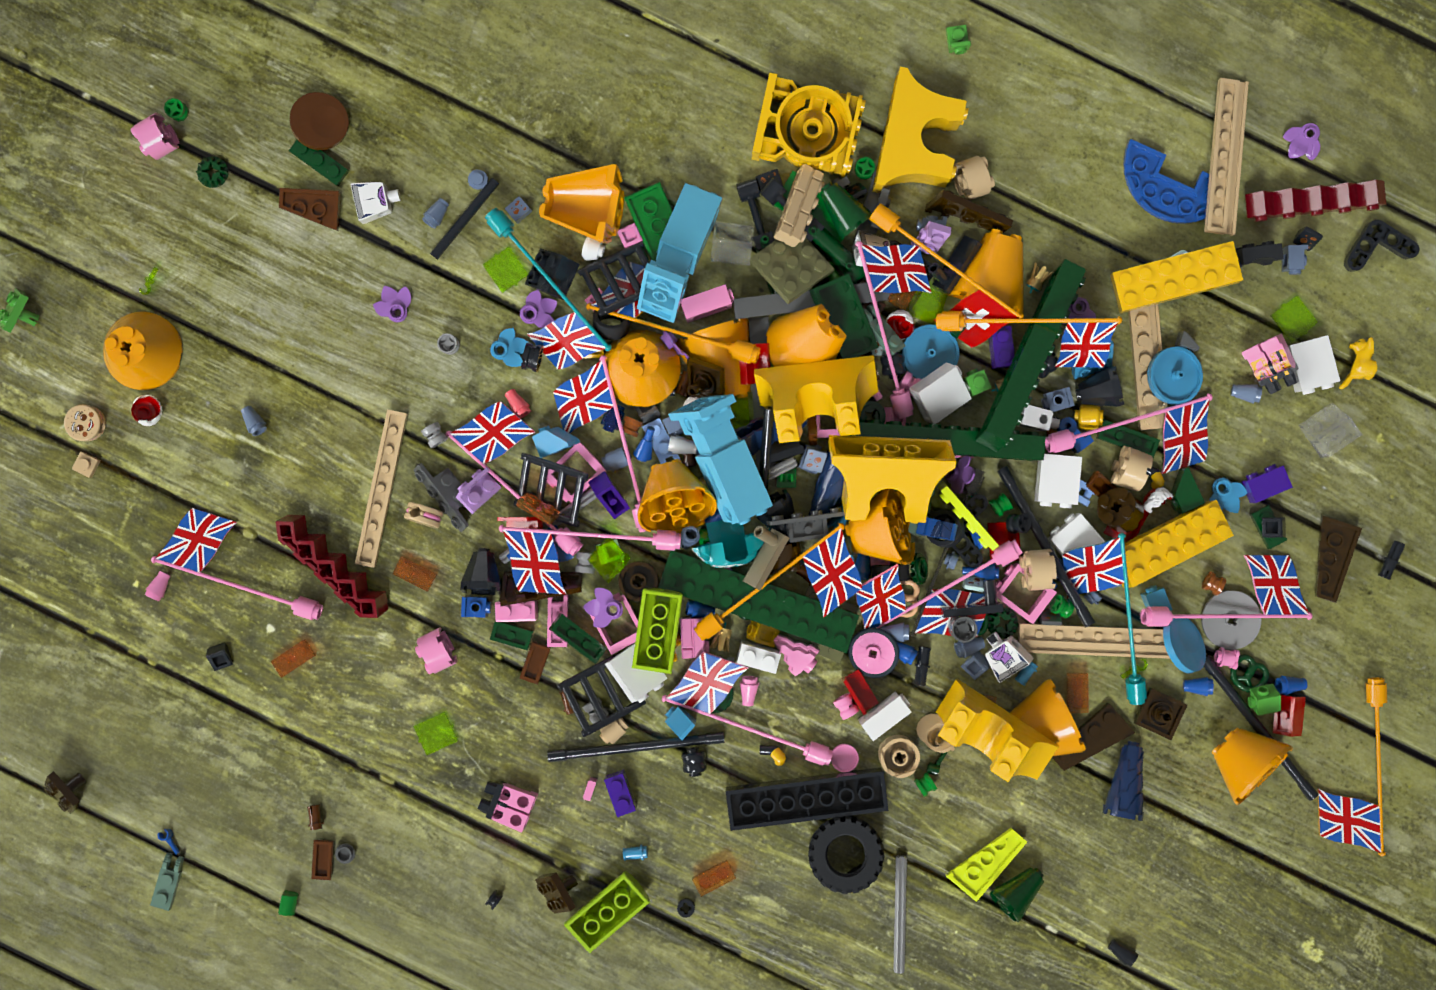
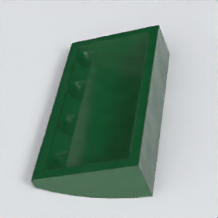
M849 274L809 290L815 306L822 304L830 314V323L839 325L846 334L845 341L837 355V360L859 357L879 348Z

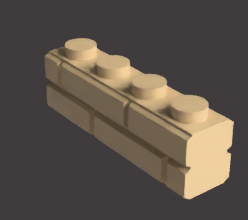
M803 164L799 168L776 228L775 239L785 242V244L791 247H795L799 242L802 243L807 235V232L804 230L806 226H809L813 215L810 213L817 206L819 201L816 198L817 194L822 191L821 189L825 184L822 181L824 177L823 172L817 169L814 170L813 167L807 164Z

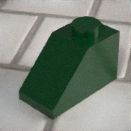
M1189 467L1179 469L1171 490L1173 497L1170 503L1175 511L1185 513L1204 504L1205 501Z

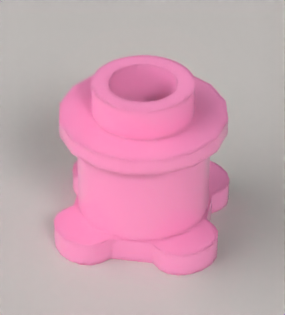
M1220 647L1214 654V661L1217 662L1218 667L1224 665L1237 669L1240 651H1230Z

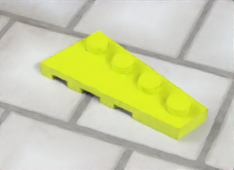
M941 481L937 485L942 492L939 496L946 504L951 502L955 507L952 511L959 519L964 517L968 522L965 526L972 534L978 533L981 537L978 540L985 549L990 547L992 551L999 546L997 542L949 489L948 485Z
M1010 828L945 875L977 902L1025 846L1027 841Z

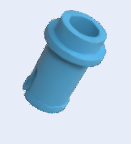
M1031 662L1028 666L1021 669L1015 680L1025 686L1034 671L1037 672L1038 666Z
M643 844L640 847L623 848L624 861L648 858L647 846H643Z

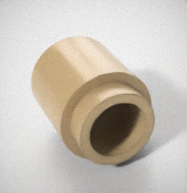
M620 718L601 728L599 736L606 744L609 742L614 744L627 732L626 729L629 726L623 718Z

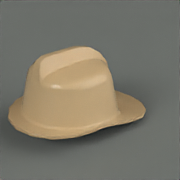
M928 714L920 719L916 728L917 735L931 750L939 753L955 750L952 744L938 736L944 726L938 714Z

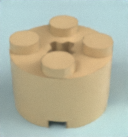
M974 156L954 164V166H957L953 182L959 196L964 195L965 198L972 200L989 194L991 188L995 186L993 177L989 175L987 169L988 162L985 157Z
M1123 446L1119 459L1114 460L1111 471H1114L1111 483L1132 491H1140L1148 479L1149 475L1146 472L1147 468L1151 469L1153 457L1131 447Z
M1051 549L1025 551L1024 555L1020 556V568L1024 569V576L1021 578L1023 588H1027L1029 591L1055 588L1056 584H1052V580L1056 579L1057 572L1055 558L1049 555L1052 552Z
M892 735L880 744L878 758L883 769L888 774L897 778H905L916 771L920 762V753L913 741L907 736ZM899 752H900L901 754H903V755H901V759H900V760H898V759L896 758L897 753H899Z

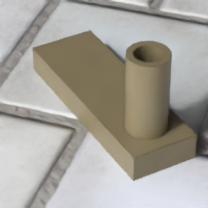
M758 526L754 530V536L762 540L764 544L743 581L761 590L789 537L774 529L769 531L762 526Z

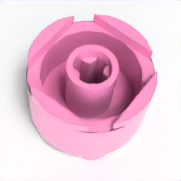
M159 113L150 115L131 128L132 134L141 144L139 146L141 152L145 156L150 155L155 160H159L179 148L177 146L179 140L170 124L167 126L164 124L163 120L165 118Z
M440 627L417 639L418 646L415 647V651L419 658L423 657L428 674H436L458 662L457 655H452L454 647L445 631L441 632Z

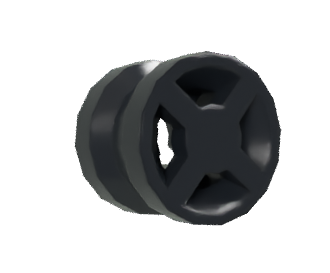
M1024 513L1019 515L1010 514L1006 519L1008 532L1011 534L1027 533L1031 528L1030 517Z

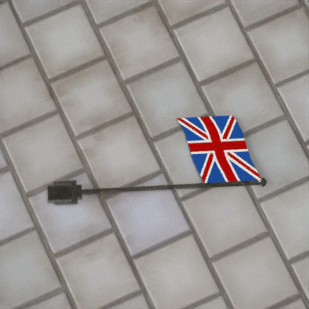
M974 468L975 477L973 481L964 485L962 492L965 494L962 502L964 506L969 496L973 497L974 494H979L985 479L983 477L984 471ZM946 547L943 550L925 597L939 590L933 589V586L948 551ZM947 589L922 604L912 632L909 631L910 636L915 637L917 635L915 633H937L951 636L948 624L952 617L943 618L940 608L985 603L984 593L978 594ZM986 614L968 615L977 625L978 632L976 637Z

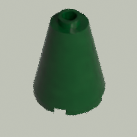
M829 182L821 189L823 191L820 194L841 239L872 215L868 208L838 183L832 184Z
M1030 867L993 889L989 893L990 897L995 903L998 901L1001 906L1000 909L1010 919L1018 923L1043 885L1044 875L1039 869Z

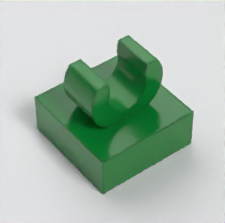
M796 468L777 476L776 488H796Z

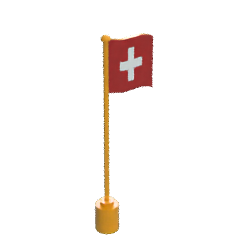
M880 203L869 218L870 221L888 234L891 231L895 232L898 230L978 288L977 291L964 297L949 311H962L967 319H1024L1023 313L1020 314L902 229L900 227L901 222L899 221L900 216ZM967 323L966 329L958 338L972 348L985 342L1000 328L1009 323Z

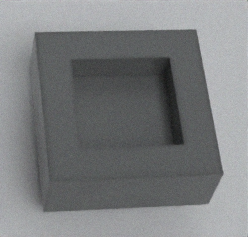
M847 176L843 179L838 177L831 182L832 184L838 183L844 189L850 186Z

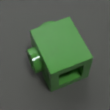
M976 368L967 372L968 377L963 378V381L969 386L970 396L992 388L984 370L978 371Z
M1273 684L1250 688V697L1247 699L1248 705L1255 711L1257 716L1281 711V695Z

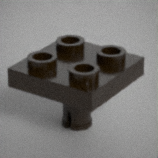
M694 357L687 360V393L689 396L701 398L725 395L723 367Z
M1149 688L1145 703L1141 705L1134 724L1172 740L1187 708V704L1153 688Z
M53 771L46 777L44 784L46 787L44 789L50 797L55 796L59 801L57 804L62 811H68L71 814L78 808L80 800L73 792L85 784L86 780L80 773H77L73 778L64 783Z
M557 872L541 875L535 879L538 891L544 895L547 900V907L554 914L570 912L576 908L568 893L569 890L578 885L573 875L568 876L563 881H561Z

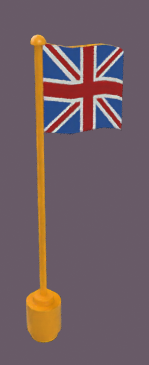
M629 262L641 285L644 266ZM622 268L614 278L624 297L634 294L635 291ZM608 286L601 294L606 305L617 301L613 291ZM596 301L586 305L587 310H599ZM638 301L609 313V315L730 349L729 354H732V359L751 364L752 362L756 363L759 358L760 348L756 347V344L737 339L730 346L637 319L643 312L637 309Z
M942 311V313H937L936 327L942 331H962L967 323H1067L1062 336L1060 356L1055 367H1103L1109 357L1112 335L1117 324L1122 323V318L1118 316V318L967 319L962 311Z
M838 523L839 526L766 580L761 589L803 558L808 578L819 598L823 618L862 589L859 572L845 543L842 532L845 528L844 524ZM753 590L722 615L718 613L714 615L711 612L696 623L697 626L694 627V630L702 641L706 638L710 639L722 630L723 618L760 590Z
M1371 677L1367 678L1368 682L1365 684L1366 702L1370 703V706L1375 707L1378 805L1359 798L1334 795L1318 789L1319 835L1335 842L1363 846L1377 851L1380 856H1385L1379 707H1383V704L1387 703V683H1385L1384 678Z

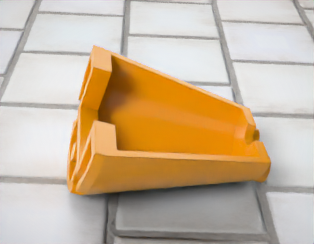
M616 164L548 178L546 185L543 187V196L546 199L539 207L540 217L598 242H612L611 237L616 236L619 231L624 209V190H621L620 182H623L619 167Z
M992 229L991 232L984 234L980 241L982 246L964 274L1015 311L1024 314L1022 237L1014 234L1010 236L1003 235V231ZM961 276L950 294L947 293V296L962 300L964 297L977 291L978 288Z
M822 304L779 316L770 324L766 332L770 361L774 367L835 360L845 341L846 334L839 325L830 323V314Z
M747 318L738 319V322L735 323L731 320L691 334L731 346L732 342H736L737 339L749 342V322ZM692 338L678 339L675 344L681 350H684L690 358L694 357L724 368L725 395L733 394L734 397H737V400L748 397V393L751 392V384H740L739 360L732 359V354H729L730 349ZM680 354L684 362L687 364L686 357Z
M1050 678L1044 681L1010 712L1059 745L1053 756L1080 753L1086 750L1084 742L1080 740L1081 734L1061 694L1056 692V686Z

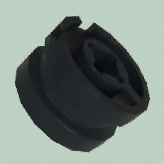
M526 343L521 369H531L532 372L536 373L539 371L543 346H533L532 343Z

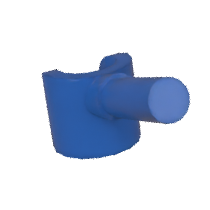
M164 829L167 836L165 837L162 832H159L157 834L158 839L166 841L176 855L180 851L173 842V831L171 829Z

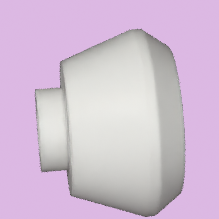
M586 237L582 249L584 260H598L599 257H603L605 246L601 242Z

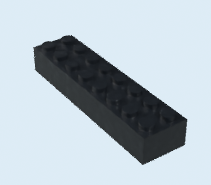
M881 767L725 787L730 831L889 811L884 771Z

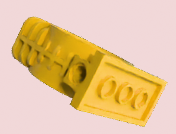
M769 73L752 151V160L759 161L761 159L776 162L784 157L788 162L799 168L803 164H807L813 167L814 170L829 172L830 175L838 174L840 177H845V174L849 175L853 163L850 155L854 154L857 139H854V136H858L862 121L858 117H862L866 100H863V95L857 97L851 95L850 92L843 94L839 93V90L833 91L818 85L804 86L798 89L793 80L777 77V74ZM810 99L809 108L797 113L791 122L790 137L793 144L799 149V153H796L787 137V124L791 116L799 109L804 108L805 101ZM772 101L781 102L777 114L771 112ZM828 103L831 105L829 113L837 125V138L834 145L827 152L821 154L820 157H815L816 153L825 150L830 145L834 136L833 120L825 112ZM769 125L775 126V139L765 137L766 128ZM814 126L818 132L810 134L807 128Z

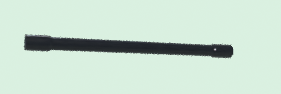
M1008 466L1001 468L997 472L1021 513L1027 514L1030 517V529L1041 549L1052 550L1049 555L1055 558L1057 577L1075 607L1085 628L1094 624V618L1084 605L1017 486Z
M1206 654V661L1203 666L1205 670L1215 679L1256 733L1274 739L1226 679L1209 654ZM1287 756L1281 763L1282 766L1297 783L1298 788L1309 801L1315 799L1319 795L1318 792Z
M722 731L686 736L683 740L676 737L585 748L548 750L547 756L548 762H557L575 758L703 744H722L725 741L724 732Z

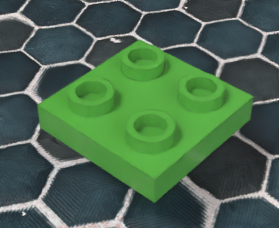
M15 288L14 292L10 291L6 298L8 304L5 310H0V327L11 333L18 319L32 326H35L37 323L35 320L38 321L39 319L38 314L24 309L29 297L17 288Z

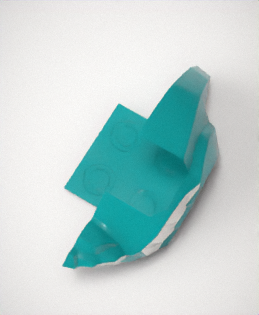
M720 520L706 523L710 543L691 549L702 561L712 567L730 568L752 562L758 555L764 542L755 537L754 533L745 535L743 525Z

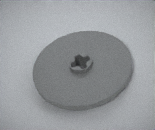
M1232 590L1223 591L1218 596L1214 595L1208 600L1202 611V614H1261L1258 605L1250 596ZM1201 618L1202 629L1206 637L1216 646L1229 650L1240 649L1249 645L1256 638L1261 628V618H1235L1233 620L1234 624L1227 623L1229 618Z

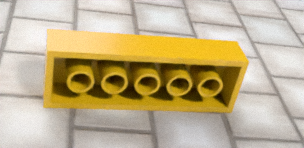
M1233 241L1116 271L1110 275L1120 313L1243 281Z
M1206 501L1204 504L1125 542L1129 588L1135 587L1234 536L1218 501Z

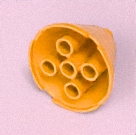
M134 312L121 317L109 329L103 346L104 361L111 375L124 386L137 390H151L167 383L178 371L181 353H183L182 341L176 328L164 317L151 312Z
M650 330L629 331L623 338L614 340L610 344L612 346L611 350L605 352L604 356L607 357L605 360L614 395L620 402L629 406L649 407L664 401L676 388L681 370L680 359L673 347L669 350L660 339L661 334Z
M674 459L671 462L655 464L651 467L637 513L638 522L648 532H651V530H669L681 533L682 529L687 526L698 528L705 524V519L715 514L717 502L715 496L680 459Z
M884 489L870 500V511L866 520H849V524L845 525L846 534L848 537L850 536L852 541L851 547L854 554L859 553L903 565L912 563L914 559L915 542H911V533L908 531L910 522H905L899 491Z
M1237 727L1224 738L1227 742L1224 741L1221 745L1219 744L1212 751V754L1230 795L1238 806L1274 772L1288 756L1287 752L1293 750V747Z

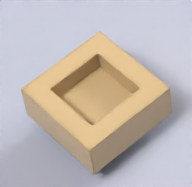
M80 451L72 470L92 478L101 460Z

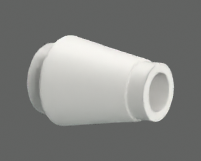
M679 435L670 436L668 451L673 452L672 454H696L697 447L694 441Z

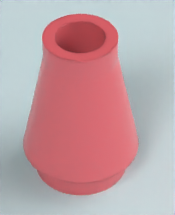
M515 389L505 393L511 411L520 419L531 412L530 405Z

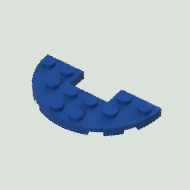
M1130 139L1125 149L1123 165L1127 186L1136 202L1151 215L1167 222L1182 224L1204 220L1206 217L1209 174L1202 171L1194 188L1184 185L1159 173L1166 154Z

